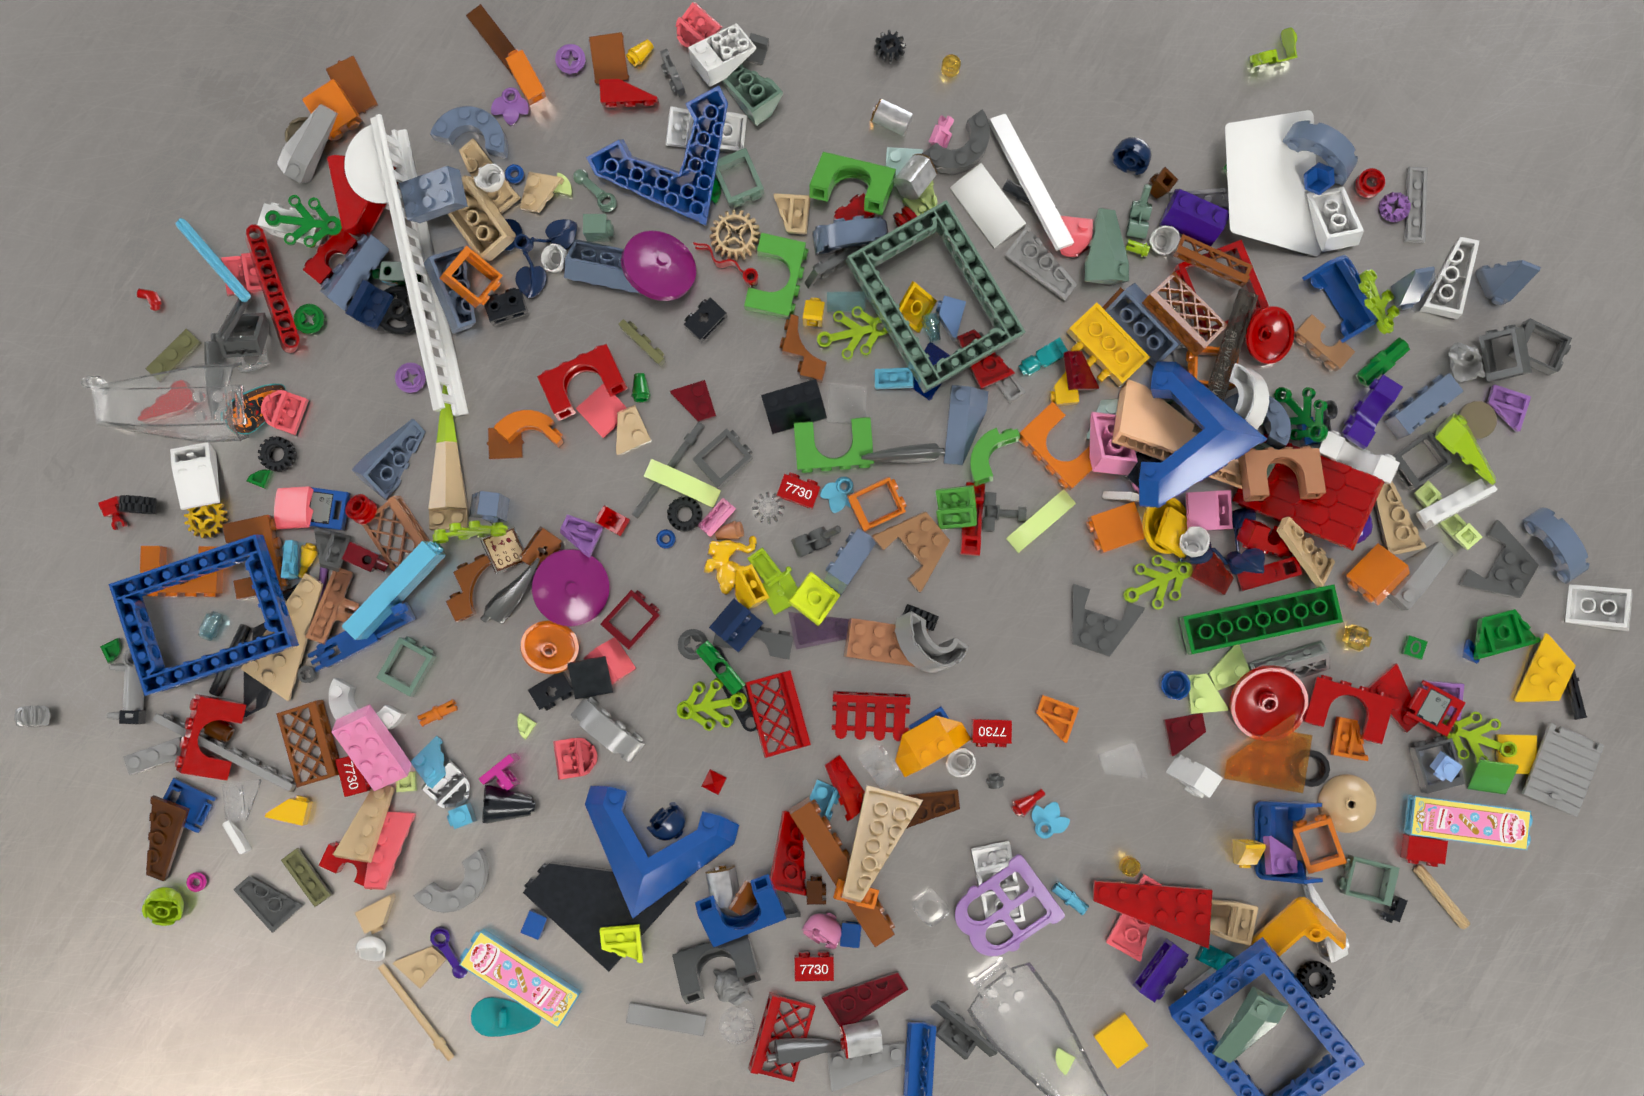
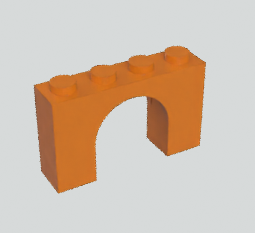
M1052 402L1019 433L1020 439L1018 440L1025 448L1028 446L1033 451L1031 454L1037 461L1041 460L1046 465L1045 469L1049 474L1057 476L1059 479L1058 483L1064 489L1068 488L1071 490L1092 471L1090 446L1076 459L1071 461L1057 460L1049 453L1046 446L1047 435L1066 416Z
M141 546L140 573L166 565L167 547ZM199 546L198 554L218 546ZM223 569L146 596L158 597V593H165L166 597H177L178 593H185L184 597H197V593H204V597H216V594H223Z

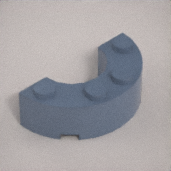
M472 106L451 109L436 121L430 135L435 141L453 145L455 140L463 133L477 132L484 136L485 149L489 155L508 158V141L498 121L483 109Z
M1310 120L1296 122L1282 141L1288 148L1297 153L1309 151L1324 159L1328 166L1334 168L1335 183L1341 186L1345 184L1358 162V156L1354 154L1356 149L1353 144L1338 130L1324 123L1310 124Z
M855 216L853 220L845 221L844 218L834 220L833 224L816 226L812 232L815 255L834 253L839 249L853 246H867L888 234L887 221L883 220L881 216L864 219V216Z
M1239 393L1228 397L1223 402L1235 410L1238 404ZM1269 396L1268 410L1262 425H1264L1267 431L1268 439L1266 444L1280 450L1287 446L1291 434V423L1284 407L1277 400Z
M1540 508L1523 519L1524 527L1529 534L1541 539L1544 545L1552 551L1554 560L1557 562V567H1555L1558 572L1557 576L1560 581L1567 584L1589 569V563H1586L1585 560L1588 558V554L1575 531L1563 518L1558 520L1553 516L1555 514L1554 511L1548 508Z

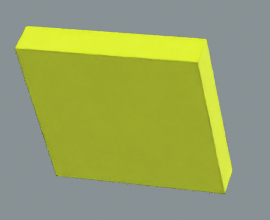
M809 572L788 603L819 626L840 597V594L814 573Z

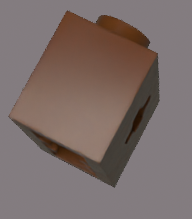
M540 526L519 555V559L530 566L538 557L540 559L539 566L546 557L560 550L561 540ZM544 547V549L546 550L545 553H539L538 548Z

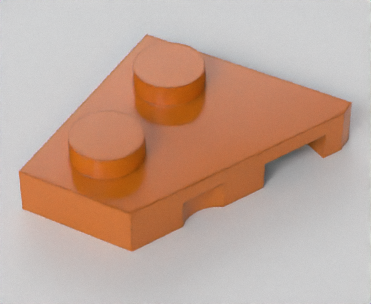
M1336 716L1330 755L1368 761V755H1365L1363 748L1364 740L1360 739L1361 734L1358 720Z

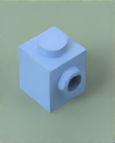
M1442 751L1439 752L1430 765L1435 771L1433 775L1442 781L1447 779L1450 782L1453 781L1463 767L1459 762Z

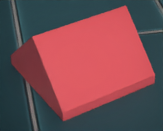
M615 637L596 647L583 658L586 660L606 656L612 685L636 669Z

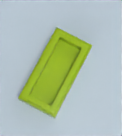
M763 547L747 558L768 587H771L784 577Z

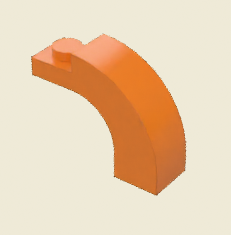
M520 410L510 413L494 426L495 430L509 444L520 433L528 430H536L543 433L558 448L564 443L561 438L563 435L555 427L551 429L555 425L554 420L546 414L534 410Z

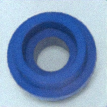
M512 164L506 168L505 177L510 183H519L524 177V171L519 165ZM513 172H518L516 177H512Z
M668 529L661 530L656 537L657 544L665 549L672 547L676 540L674 533ZM669 536V542H663V537Z

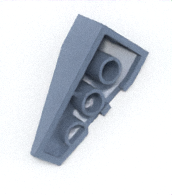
M1435 268L1415 269L1393 284L1391 291L1394 295V305L1397 308L1401 307L1402 310L1412 309L1413 305L1422 299L1434 282Z

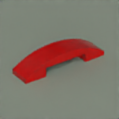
M966 482V486L974 485V483ZM985 484L974 486L977 525L962 527L960 551L962 555L980 556Z

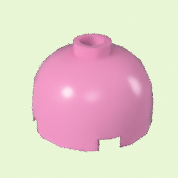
M829 912L812 915L802 928L804 930L803 933L808 938L818 944L820 942L827 943L825 947L829 949H836L842 929L836 921L837 917Z

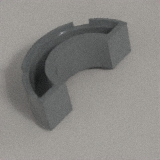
M983 109L967 120L966 129L969 133V141L963 147L949 150L935 143L921 154L930 159L935 172L950 175L960 174L972 169L979 163L985 154L990 138V125Z

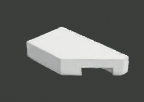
M1103 491L1102 498L1107 500L1139 502V494L1134 492Z
M230 820L223 823L222 826L240 855L252 850L244 834Z

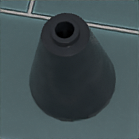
M485 785L482 823L488 824L531 816V812H535V800H532V796L511 790L507 791V789L492 785Z

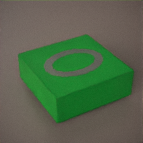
M1407 635L1402 654L1422 660L1428 641Z

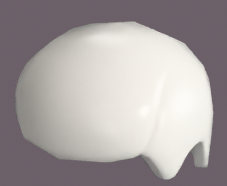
M486 164L480 167L478 175L474 176L477 187L485 192L492 193L498 191L505 180L503 169L496 164Z
M1161 226L1151 233L1149 243L1154 252L1166 255L1176 250L1181 237L1179 231L1174 227Z
M549 244L541 253V263L544 269L552 273L565 269V258L568 253L561 245Z
M1200 526L1189 527L1180 537V549L1190 557L1202 556L1209 548V533Z
M958 748L948 755L946 761L949 773L955 777L962 778L969 776L974 771L976 765L974 754L966 748Z
M368 936L358 941L355 953L359 951V957L364 960L382 961L385 959L386 946L378 937Z

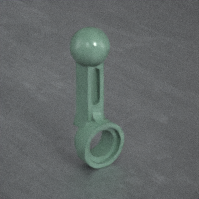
M578 169L574 172V181L577 184H583L597 197V204L601 211L611 212L616 208L617 200L613 194L606 193L588 178L585 170ZM605 198H611L608 204H602Z

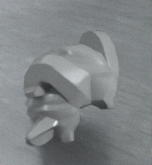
M1458 342L1452 345L1448 356L1451 360L1452 376L1456 382L1460 383L1476 379L1477 376L1482 378L1486 376L1481 361L1482 355L1477 347L1467 346Z
M729 968L723 973L719 970H713L717 979L714 989L718 993L717 997L720 1001L730 1002L735 1006L746 1000L753 1001V997L748 993L750 985L742 986L738 979L736 968Z

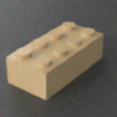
M464 175L462 182L468 207L448 213V215L473 251L485 261H492L514 241L516 234L487 193L476 186L474 177Z

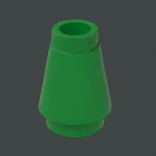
M636 373L634 374L631 397H633L634 402H647L650 391L645 374Z

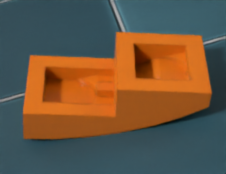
M838 879L833 896L835 900L853 903L856 906L869 909L875 908L879 894L878 889L870 887L860 903L841 898L845 880Z

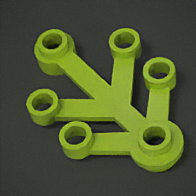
M1372 269L1365 270L1359 275L1361 283L1358 285L1361 292L1367 296L1364 304L1377 317L1376 325L1379 331L1383 334L1391 333L1394 331L1393 319L1400 315V311L1393 305L1387 309L1388 314L1386 315L1385 308L1388 302L1394 299V295L1387 289L1381 294L1382 297L1380 299L1375 285L1377 274Z
M859 306L852 309V316L861 318L870 325L862 327L846 317L842 311H836L833 314V319L851 329L832 334L825 331L821 332L817 336L818 344L822 347H827L832 341L853 337L847 348L843 349L841 353L844 359H850L862 336L871 333L866 344L860 347V352L863 355L870 354L871 347L878 336L887 334V330L885 327L882 330H878L876 325L882 323L879 317L873 318ZM857 308L861 310L859 316L854 314V310ZM836 313L842 314L841 320L835 318ZM822 336L828 337L827 343L821 342ZM863 346L869 347L868 353L862 351ZM845 350H849L851 352L850 357L844 356Z
M476 520L468 522L469 528H462L461 523L449 524L450 532L446 533L445 529L434 530L432 536L433 543L437 542L439 544L449 542L448 537L458 536V540H467L475 535L478 538L488 537L489 535L499 537L506 535L508 526L503 525V522L492 523V526L481 525L480 521Z
M1161 555L1153 556L1151 559L1153 566H1163L1172 570L1166 574L1147 568L1142 563L1137 564L1134 567V572L1137 575H1146L1155 579L1138 588H1127L1123 592L1124 600L1130 603L1136 602L1139 599V595L1158 587L1156 597L1152 600L1151 605L1154 609H1161L1164 606L1163 598L1168 583L1174 578L1176 580L1173 590L1169 592V599L1172 601L1179 600L1181 598L1180 590L1183 581L1189 578L1193 572V567L1190 563H1181L1180 561L1174 563L1163 559ZM1156 557L1160 558V564L1154 562ZM1138 566H1142L1144 568L1142 573H1139L1137 571ZM1181 566L1186 567L1185 573L1180 571ZM1130 591H1133L1135 593V597L1133 599L1129 597ZM1173 592L1178 593V597L1176 599L1172 597ZM1156 600L1161 602L1160 607L1155 606Z
M715 678L711 681L710 688L703 701L694 704L698 695L706 689L705 684L698 681L693 685V691L688 700L681 701L678 704L677 714L682 719L688 720L692 718L707 731H711L716 726L714 719L719 721L723 727L728 728L733 724V717L728 714L723 715L715 709L727 706L741 709L746 704L747 699L743 693L737 692L730 698L712 701L716 692L723 687V683L719 678ZM714 682H717L719 684V687H716L714 685ZM697 685L702 688L701 691L697 689ZM737 697H740L742 702H739ZM684 707H687L689 712L685 711ZM703 711L713 718L706 719L697 712ZM725 718L729 720V724L724 721ZM707 722H710L712 724V727H709L707 725Z
M1472 712L1468 717L1455 721L1453 732H1449L1446 737L1453 739L1457 750V757L1461 760L1467 759L1470 755L1469 750L1464 748L1460 737L1466 738L1476 756V764H1478L1480 757L1489 761L1478 743L1499 750L1504 757H1513L1517 753V746L1513 742L1500 743L1481 736L1491 730L1500 729L1501 722L1498 719H1491L1487 724L1471 731L1462 729L1471 723L1481 722L1482 715L1479 712ZM1474 714L1478 715V721L1472 719ZM1449 719L1445 720L1443 724L1446 725ZM1492 721L1497 722L1498 726L1496 728L1491 726ZM1505 746L1510 747L1509 753L1504 751ZM1461 750H1464L1466 752V756L1464 758L1460 756Z

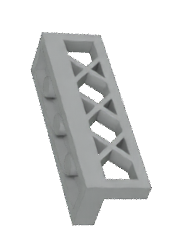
M1320 640L1250 662L1248 665L1250 671L1261 666H1280L1290 670L1300 679L1329 670L1330 656L1329 651ZM1324 660V664L1315 666L1318 661ZM1306 666L1303 671H1297L1299 667Z

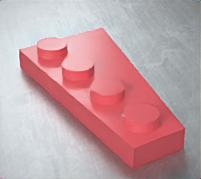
M387 812L372 861L367 864L365 889H386L394 870L396 859L401 853V847L408 836L411 823L415 819V813Z
M1145 874L1142 875L1138 884L1162 885ZM1121 913L1106 943L1141 962L1147 934L1151 925Z

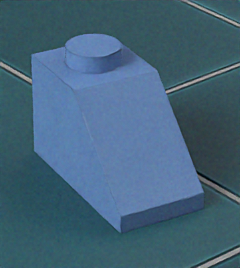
M944 296L943 301H938L936 311L939 312L938 318L950 339L955 341L966 301Z

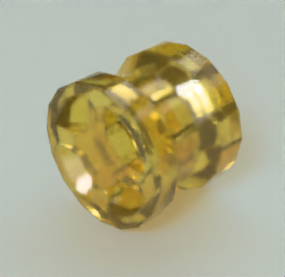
M953 54L947 55L942 61V73L949 78L955 77L960 71V59Z
M1131 856L1123 857L1119 862L1120 871L1128 877H1134L1140 872L1141 866L1139 861Z

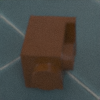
M1164 167L1159 174L1156 173L1150 178V193L1158 199L1168 194L1178 179Z
M810 876V879L806 881L807 905L826 904V898H822L823 895H826V884H822V876Z

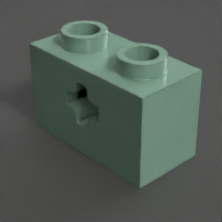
M583 214V234L587 242H610V236H614V226L607 215Z

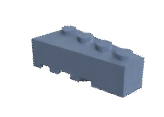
M368 232L366 235L362 234L359 237L357 246L346 253L345 261L342 264L339 263L334 268L332 277L330 279L327 278L321 285L322 289L320 292L344 311L348 309L349 305L346 303L351 298H354L358 286L362 283L363 279L366 281L369 279L370 269H376L389 251L388 247Z
M464 246L430 256L423 263L453 334L469 329L476 323L474 307L439 279L464 249ZM464 260L452 277L470 291V283L466 271L467 264Z
M1450 373L1444 376L1439 374L1432 380L1433 384L1427 387L1425 385L1417 391L1418 396L1414 399L1409 397L1402 403L1403 407L1401 409L1395 408L1387 414L1389 418L1384 423L1397 439L1410 435L1415 431L1414 429L1426 422V418L1428 419L1440 411L1441 406H1446L1463 392V389Z

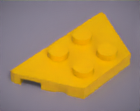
M1544 633L1513 701H1560L1576 665L1549 634Z

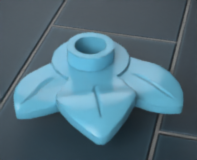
M840 477L835 482L827 483L822 488L820 497L829 499V507L833 513L839 512L845 505L852 508L847 495L854 493L853 482L848 477ZM843 482L847 485L846 489L842 490L840 487L841 483Z
M1057 802L1048 804L1044 809L1035 805L1032 810V820L1036 824L1035 832L1043 839L1050 838L1054 833H1062L1070 823V819L1060 817V808ZM1043 825L1048 827L1046 832L1041 831Z

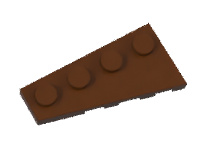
M958 789L905 795L923 800L906 829L959 810Z
M153 795L150 799L152 810L149 815L151 826L150 832H148L150 843L149 850L147 851L146 875L164 882L168 879L190 809Z

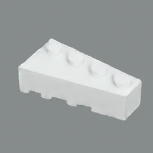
M1460 237L1456 241L1419 311L1458 319L1463 314L1480 241Z

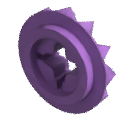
M574 44L562 46L555 56L557 67L569 75L578 73L584 67L586 61L583 50ZM572 53L573 58L576 60L572 61L570 66L566 59H569Z
M1391 192L1385 195L1379 204L1381 216L1390 222L1402 221L1408 216L1411 208L1408 197L1401 192ZM1398 200V206L1401 208H1397L1392 214V207L1389 205L1394 204Z
M416 363L401 365L395 374L397 386L407 393L417 392L423 388L426 381L425 371ZM409 373H411V375L413 376L416 375V377L413 379L414 385L410 381H405L407 378H409Z

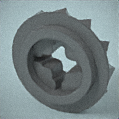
M689 629L680 635L678 650L683 657L696 660L701 657L694 652L692 647L685 648V646L690 644V636H692L695 642H701L696 646L695 650L708 639L703 632L697 629Z

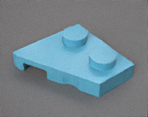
M285 540L282 549L281 578L299 580L298 541Z

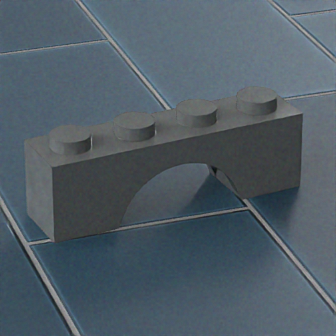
M760 627V630L753 637L762 640L766 644L770 656L789 660L793 642L790 632L779 630V633L776 634L771 633L770 628ZM715 633L713 645L733 649Z

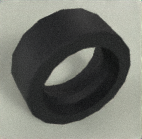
M1302 750L1291 760L1290 770L1294 780L1299 784L1315 787L1324 783L1329 777L1330 765L1326 756L1314 750ZM1314 757L1320 762L1321 772L1317 778L1308 780L1301 776L1299 764L1302 759Z

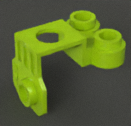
M1289 27L1281 31L1282 44L1286 50V59L1278 60L1277 50H1268L1249 56L1253 67L1265 63L1271 65L1298 58L1296 51L1297 34L1294 29Z

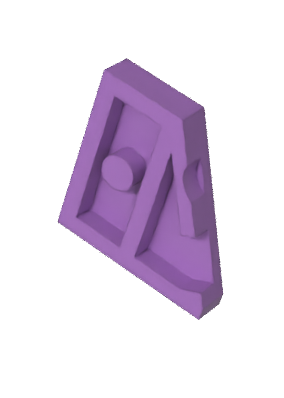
M1263 836V843L1266 844L1264 851L1266 874L1298 873L1296 853L1272 836Z

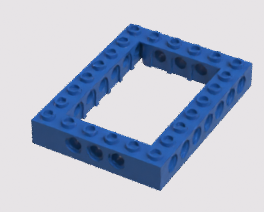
M252 535L108 584L144 696L153 695L299 646L263 535ZM245 562L246 570L249 571L252 579V589H255L259 601L258 607L261 608L265 619L264 626L268 631L274 632V634L260 636L256 640L242 642L238 646L221 649L220 652L203 655L199 659L185 661L181 665L165 668L142 596Z
M1263 937L1168 1007L1171 1017L1237 1096H1265L1261 1088L1259 1089L1254 1084L1252 1077L1244 1072L1238 1060L1228 1063L1212 1054L1219 1040L1215 1032L1210 1031L1205 1025L1203 1017L1263 973H1265L1330 1053L1322 1057L1323 1060L1312 1068L1308 1067L1301 1076L1295 1080L1292 1079L1291 1083L1283 1089L1275 1091L1272 1096H1322L1365 1065L1359 1053Z

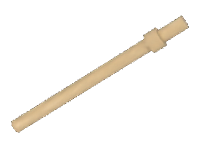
M383 963L378 967V970L432 1039L434 1047L437 1050L439 1049L444 1057L450 1061L454 1055L446 1046L447 1042L443 1037L440 1038Z

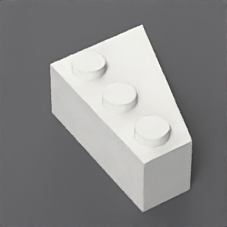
M1179 753L1166 771L1167 774L1185 785L1187 792L1201 798L1204 796L1210 798L1223 779L1206 766L1197 762L1192 763L1191 759L1185 758Z

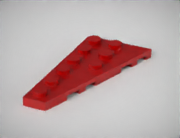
M1094 880V902L1209 949L1212 889Z

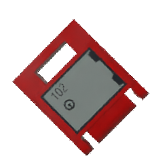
M1422 680L1421 684L1428 687L1427 690L1418 686L1407 706L1415 712L1412 714L1410 711H1405L1404 714L1447 737L1466 702ZM1451 706L1455 709L1445 725L1441 722Z

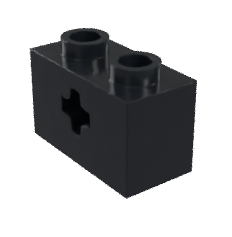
M711 297L708 300L704 299L698 305L699 309L694 314L690 313L684 320L685 328L700 343L728 317L727 312ZM701 317H707L708 321H702Z
M565 671L553 674L528 689L539 710L545 708L546 711L556 706L555 702L562 699L564 701L571 697V692L573 691L572 683ZM550 687L557 689V691L554 692L555 696L548 694L551 691Z

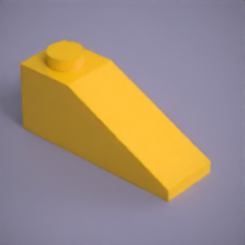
M1233 839V863L1239 865V868H1251V865H1257L1266 849V844L1252 839Z

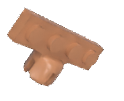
M340 568L339 572L332 571L306 634L307 639L325 645L334 622L341 621L345 623L352 616L348 611L354 613L360 607L357 602L345 598L354 575L353 572Z

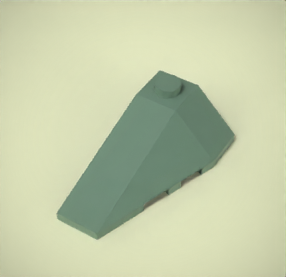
M740 64L726 79L721 81L755 126L773 114L783 95V91L772 79L764 78L754 70H748L743 67V64Z
M1099 208L1093 228L1095 232L1094 237L1089 243V247H1091L1089 256H1086L1085 281L1107 285L1129 282V261L1116 211Z
M1253 986L1212 1054L1228 1063L1233 1062L1276 1026L1289 1006Z

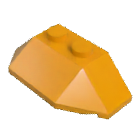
M936 715L902 734L895 761L903 776L907 777L957 750L970 741L971 737L962 722Z

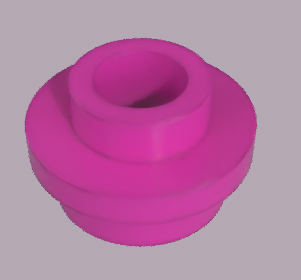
M195 872L188 876L186 884L189 890L199 892L205 888L207 880L204 874ZM196 878L200 880L199 885H196L194 882Z

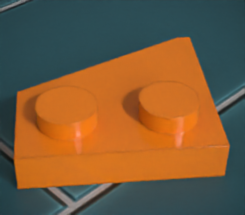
M1042 695L1036 714L1063 742L1067 743L1079 708Z

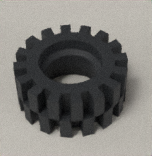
M279 436L269 437V440L265 439L264 444H260L261 450H258L260 454L258 459L262 461L260 463L265 468L282 472V470H288L287 467L293 466L291 463L296 460L294 458L296 452L294 451L295 447L291 445L290 441ZM275 447H281L284 451V456L280 461H273L271 459L270 453Z
M120 495L119 511L155 514L157 499L153 497Z
M687 496L674 499L669 504V509H667L669 523L678 531H692L695 527H698L702 520L700 505L693 498ZM682 507H688L692 511L691 519L685 522L679 520L677 516L678 510Z
M906 605L903 615L911 611L926 620V629L934 631L939 616L915 606Z
M1310 961L1309 964L1306 962L1304 967L1299 968L1301 971L1300 973L1297 972L1298 980L1315 999H1319V997L1325 998L1326 994H1331V989L1334 990L1333 983L1336 984V980L1333 977L1335 975L1327 965L1318 961ZM1315 972H1319L1323 976V982L1318 987H1312L1309 983V977Z

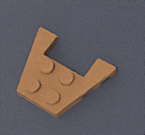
M927 512L917 514L902 521V523L871 536L882 550H885L895 539L899 538L921 566L907 580L918 592L923 590L950 542L949 538Z

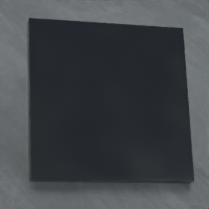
M606 656L567 663L575 700L613 693Z

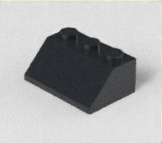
M816 379L761 395L772 435L793 429L794 423L817 422L827 419Z

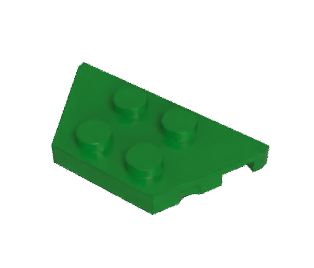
M1516 609L1479 618L1473 658L1478 660L1540 643L1541 639L1534 636L1529 630L1531 627L1522 620L1521 615Z

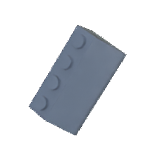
M575 239L565 258L564 278L587 282L592 285L606 286L611 289L616 288L631 293H639L632 287L623 273L621 256L624 249Z
M1133 283L1105 311L1150 356L1147 361L1155 367L1157 361L1165 360L1181 342L1142 304L1147 295L1136 283Z

